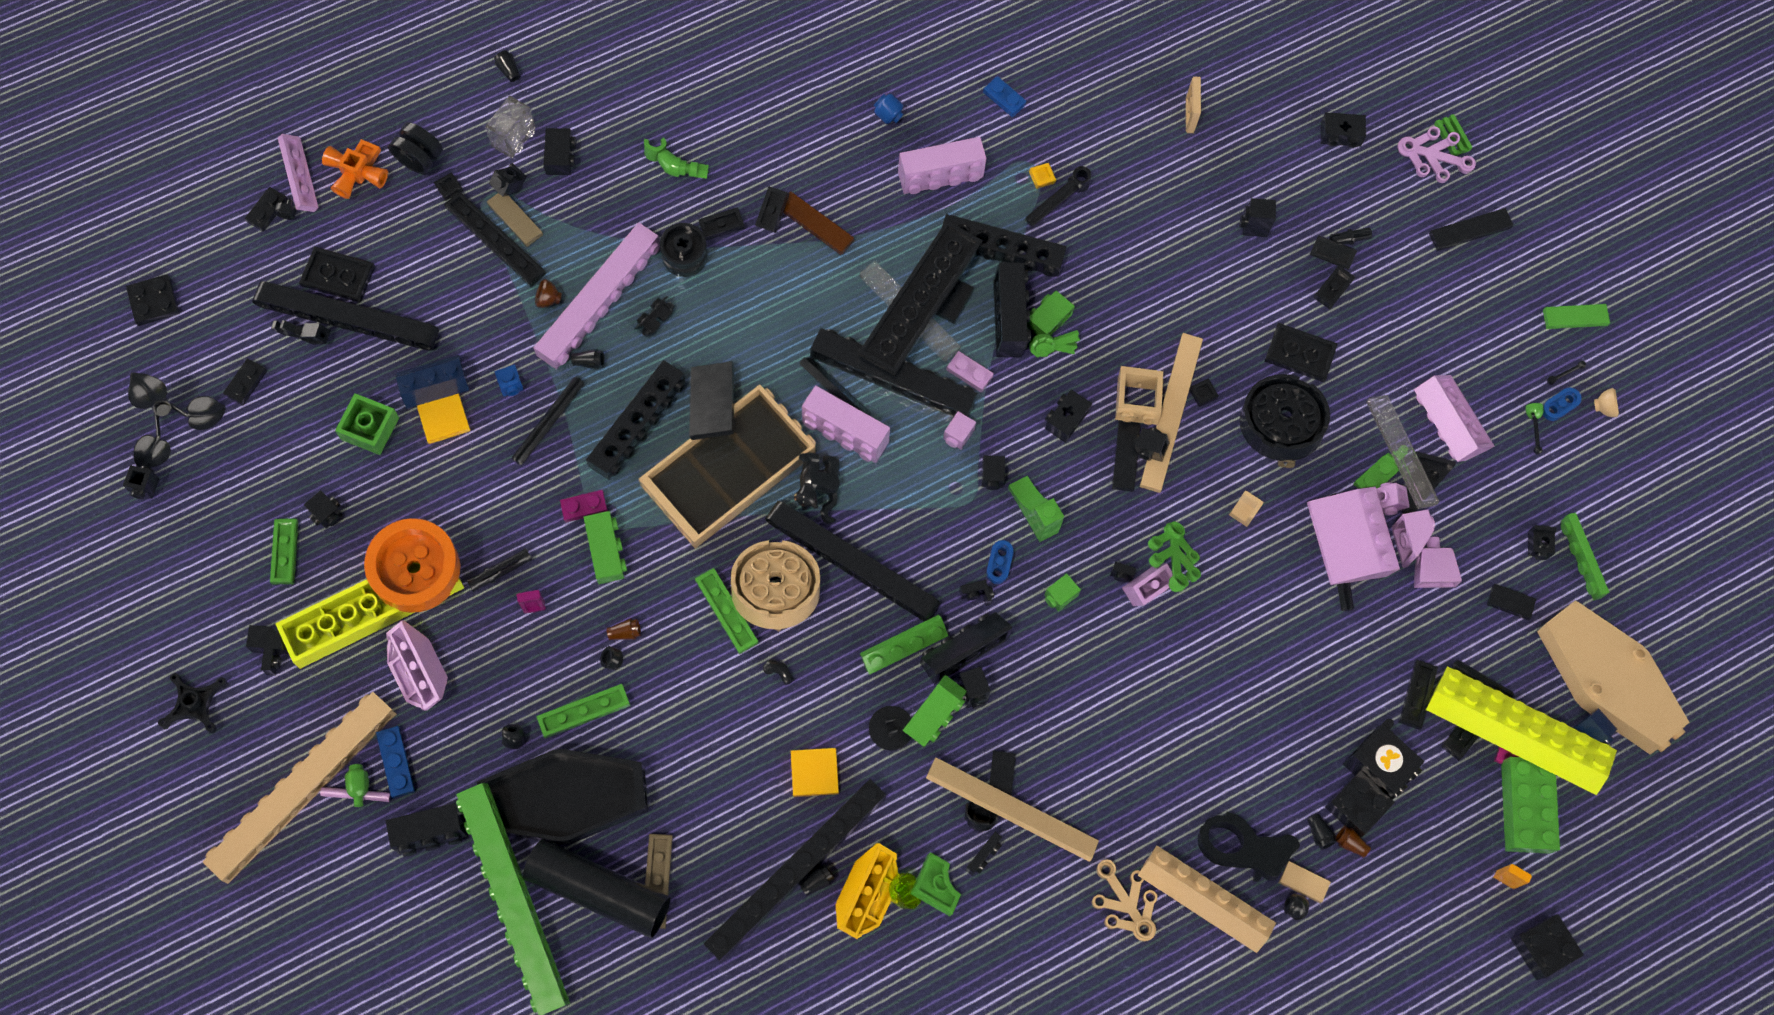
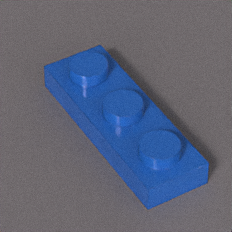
M396 726L376 732L391 797L394 799L414 793V783L400 727Z

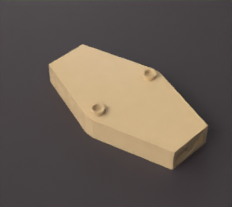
M1576 600L1537 631L1572 696L1581 708L1590 714L1599 708L1617 728L1616 732L1649 754H1652L1657 749L1660 752L1664 751L1671 745L1669 742L1671 738L1676 740L1685 733L1683 728L1690 722L1652 656L1643 645Z

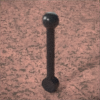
M1580 361L1578 365L1557 376H1549L1547 383L1553 385L1558 379L1578 369H1584L1586 362Z

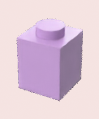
M958 411L944 431L943 439L949 446L962 450L974 432L976 422Z

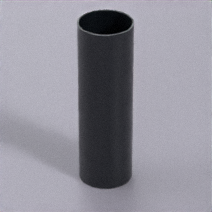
M541 839L535 845L523 871V880L649 938H653L657 934L667 915L671 902L670 896L545 839Z

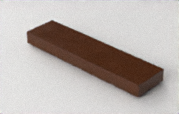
M790 191L783 213L838 254L842 255L854 242V237Z

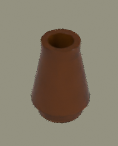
M629 618L612 627H607L608 639L636 640V637L641 636L638 619Z
M1344 826L1336 835L1335 839L1339 847L1358 854L1362 858L1366 857L1371 849L1353 828Z

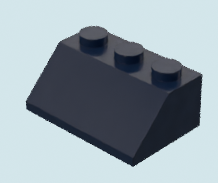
M460 355L397 372L396 375L399 392L406 409L469 391Z

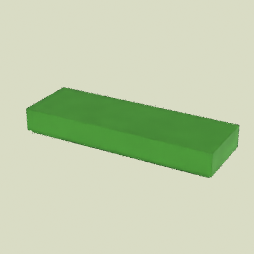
M1606 304L1545 307L1543 309L1546 329L1608 326L1610 324Z
M274 519L270 583L272 585L294 584L298 536L297 519Z

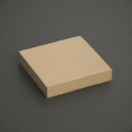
M1193 76L1186 95L1187 133H1194L1201 114V77Z

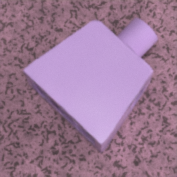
M1430 537L1426 543L1427 548H1423L1416 558L1414 588L1456 587L1462 582L1453 549L1440 548L1439 537Z

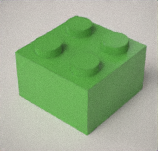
M354 393L335 432L342 441L381 455L399 420V416L394 408Z

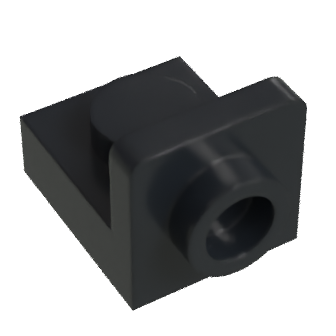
M986 579L961 585L959 589L961 599L967 598L968 601L978 599L982 594L986 606L991 605L992 598H994L993 588L991 585L988 586Z

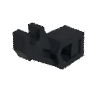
M282 320V323L273 321L271 329L282 335L299 338L312 345L326 344L331 331L320 323H304V326L300 327L285 320Z

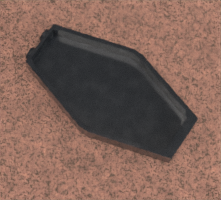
M556 749L477 782V785L481 783L489 785L506 833L515 837L539 841L545 839L551 843L562 845L573 844L648 812L645 766L642 762L567 749Z

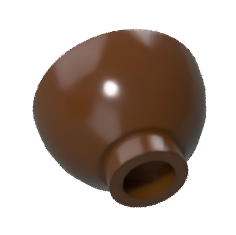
M544 279L538 286L535 305L539 308H547L553 304L558 305L562 293L558 292L556 286L551 281Z

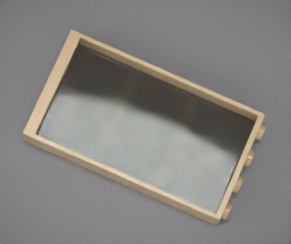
M758 385L734 404V434L691 440L690 438L639 478L640 486L695 549L802 465L803 461L799 459V454L816 453L815 440L809 434L805 435L803 433L800 423L796 419L792 420L787 415V409L781 403L779 405L776 403L772 392L768 388L764 389L761 385Z

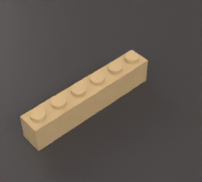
M1159 846L1155 847L1138 874L1139 877L1256 953L1269 939L1276 922Z

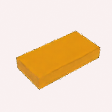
M1510 864L1497 870L1493 878L1512 889H1516L1528 884L1532 876L1516 865Z

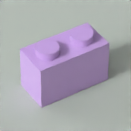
M1167 563L1162 564L1159 568L1152 566L1122 588L1133 606H1144L1169 588L1168 584L1169 579L1172 577V571Z

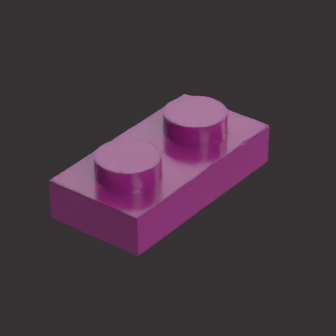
M603 490L560 500L566 523L583 519L584 516L608 511Z

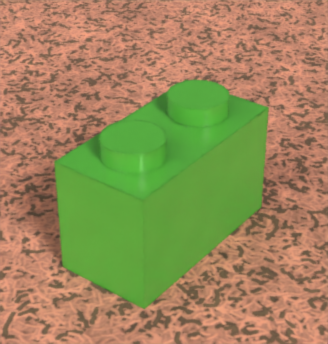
M1057 290L1052 295L1047 294L1042 299L1041 305L1037 309L1033 308L1030 311V321L1027 322V328L1036 336L1038 334H1049L1052 336L1072 316L1075 306Z

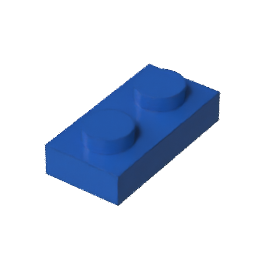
M998 76L983 89V93L1012 118L1026 106L1027 101Z

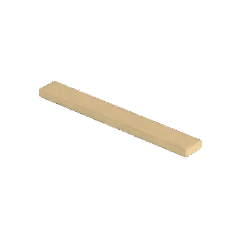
M1185 333L1181 336L1163 400L1161 416L1156 426V429L1167 434L1170 444L1163 462L1153 459L1146 461L1140 483L1141 488L1158 493L1162 490L1203 341L1202 338Z
M938 758L934 759L926 779L1089 862L1093 858L1099 840Z

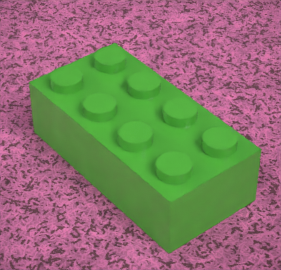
M1509 757L1503 760L1501 770L1505 851L1545 854L1559 851L1556 775L1521 757Z

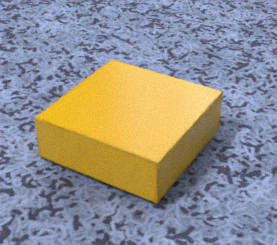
M1049 163L1029 169V174L1036 189L1055 184L1056 178Z

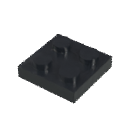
M168 274L126 286L137 326L180 314L171 278Z

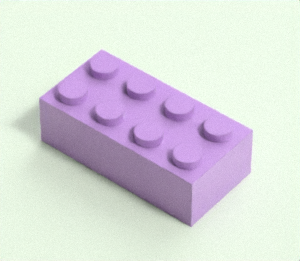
M976 137L900 153L898 174L903 193L917 194L927 189L936 190L942 186H956L961 182H975L983 178L986 155L981 138Z
M816 385L802 405V422H804L807 428L820 431L826 439L841 443L840 445L844 449L857 452L867 462L872 461L876 463L889 443L890 427Z

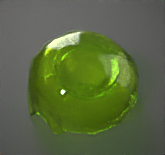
M907 872L899 873L890 883V900L899 908L915 909L922 902L910 894L916 881L914 875Z

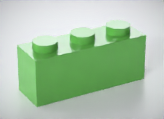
M610 511L584 516L598 584L625 579L623 572L627 571L625 558L620 559L619 551H622L623 548L621 539L616 538L615 530H619L616 517L612 518Z
M945 675L903 731L923 747L926 746L929 740L934 742L941 733L938 730L940 726L946 727L953 718L951 712L953 710L958 712L965 703V700L962 698L967 691Z

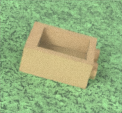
M1121 366L1117 382L1115 420L1158 425L1162 411L1163 371ZM1125 386L1155 390L1154 407L1124 404Z

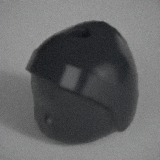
M519 724L504 726L501 731L502 744L509 749H520L525 741L523 728Z
M1292 894L1285 900L1283 910L1291 918L1301 920L1309 912V902L1302 895Z

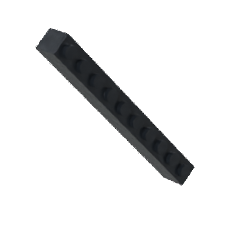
M869 779L703 943L704 946L722 963L818 865L886 800V794Z

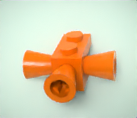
M362 139L355 150L347 148L344 154L332 146L327 147L322 156V164L339 168L342 176L331 186V190L338 196L349 199L355 182L362 184L366 179L379 189L382 188L387 181L388 170L373 167L381 152L380 147Z

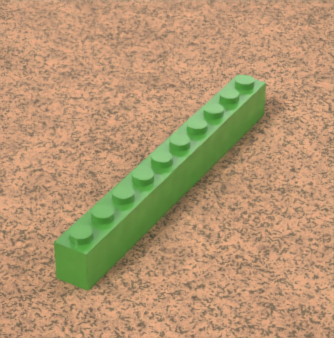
M481 783L457 793V808L465 816V829L469 835H472L474 841L472 847L475 855L481 859L482 866L480 868L482 875L485 879L488 878L491 886L489 894L492 900L497 902L499 908L497 915L500 922L504 923L507 929L505 937L508 944L514 948L515 954L513 958L518 968L521 967L524 975L522 983L525 989L530 991L532 997L530 1004L533 1011L537 1012L538 1015H544L570 1004L489 785Z

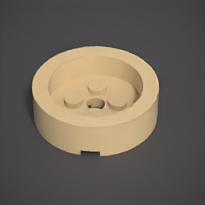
M768 540L750 546L739 555L732 567L731 595L734 606L739 614L748 622L766 629H784L803 622L815 610L820 597V571L817 562L806 549L789 541L782 540V543H769ZM780 577L782 580L781 583H770V578Z

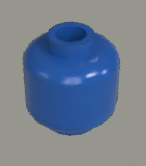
M883 94L873 105L875 107V115L885 124H890L892 121L897 123L904 115L901 112L904 108L903 103L893 94Z

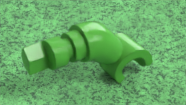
M665 138L661 139V146L659 147L651 146L649 140L644 139V155L650 161H658L665 173L675 177L689 174L690 177L707 179L709 165L698 164V162L688 164L687 161L676 157L669 150H666Z

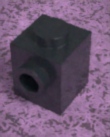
M1142 428L1140 435L1137 434L1134 440L1137 454L1140 458L1147 461L1153 459L1163 462L1170 444L1167 434L1155 428Z
M130 465L123 486L131 493L130 496L143 500L146 497L152 499L160 479L151 468Z
M321 490L304 504L311 513L308 517L317 526L322 524L325 529L338 523L343 515L339 510L340 503L333 496L328 498Z

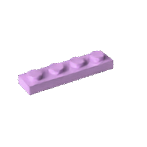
M281 134L278 137L295 208L297 210L315 212L318 209V204L301 139L298 136Z

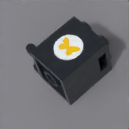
M1388 718L1376 727L1343 765L1353 775L1361 770L1393 800L1397 795L1399 796L1408 787L1406 784L1412 779L1414 780L1422 772L1420 766L1425 761L1390 730L1394 725V721Z

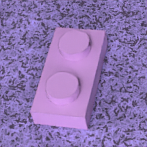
M959 351L946 368L948 372L981 393L994 375V373Z

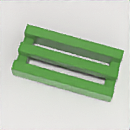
M1454 114L1450 115L1449 118L1444 117L1441 121L1440 119L1436 120L1434 125L1440 129V136L1443 140L1448 136L1443 125L1446 126L1449 133L1456 132L1460 136V141L1456 145L1459 150L1455 146L1447 147L1451 155L1458 156L1471 151L1473 147ZM1451 137V141L1455 142V137Z

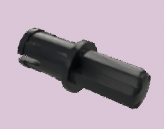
M1369 227L1354 231L1348 229L1345 232L1330 234L1329 239L1341 244L1353 245L1356 241L1372 238V230Z

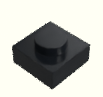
M1115 561L1110 576H1113L1119 582H1131L1136 568Z

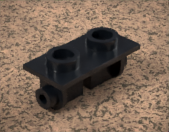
M668 296L662 299L658 297L650 305L652 310L648 314L644 312L636 320L638 325L634 329L636 330L640 327L643 329L641 333L645 337L652 336L661 325L656 318L658 317L664 322L674 312L675 306L671 302H665Z

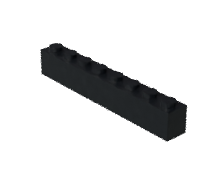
M820 328L810 348L811 358L952 417L958 411L969 417L977 397V392L971 387L955 384L950 378L938 377L932 371L919 369L908 361L903 363L894 376L859 356L858 352L863 345L857 343L855 339L842 337L831 329L825 330Z

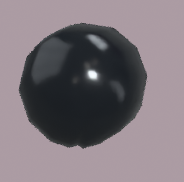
M973 802L966 803L965 820L968 826L975 831H988L999 820V815Z

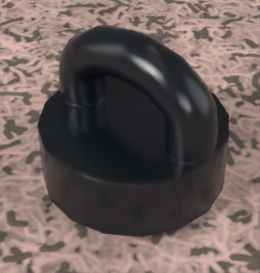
M288 198L284 203L276 204L274 213L282 219L292 220L295 218L297 210L292 206L293 200Z
M611 646L606 647L600 657L602 667L618 670L623 663L622 651Z

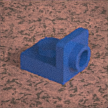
M515 364L494 371L503 397L507 395L514 396L521 390H524Z

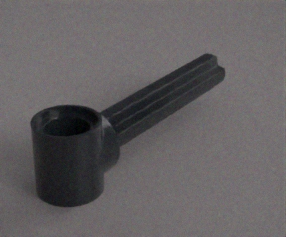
M1085 166L1075 168L1073 174L1068 178V183L1027 215L1025 218L1026 222L1030 226H1035L1073 193L1086 191L1090 186L1091 171ZM1078 177H1083V178H1085L1086 180H1084V181H1079L1077 178H1078Z

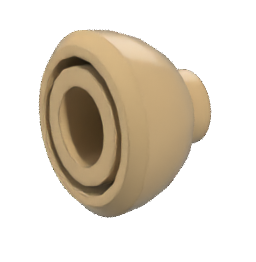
M1614 388L1601 393L1599 399H1594L1596 412L1600 411L1608 417H1618L1619 411L1616 390Z

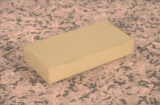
M1288 861L1278 883L1318 903H1322L1331 882Z

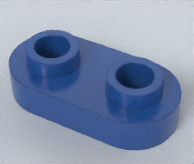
M1565 388L1543 404V416L1549 421L1559 420L1581 403V394L1574 388ZM1565 398H1568L1571 403H1568ZM1549 409L1554 410L1555 414L1551 413Z
M999 540L994 543L991 549L986 575L988 580L994 584L1005 582L1009 574L1013 547L1008 541ZM1003 550L1006 555L1000 556L998 551ZM1000 571L1001 576H995L993 572Z

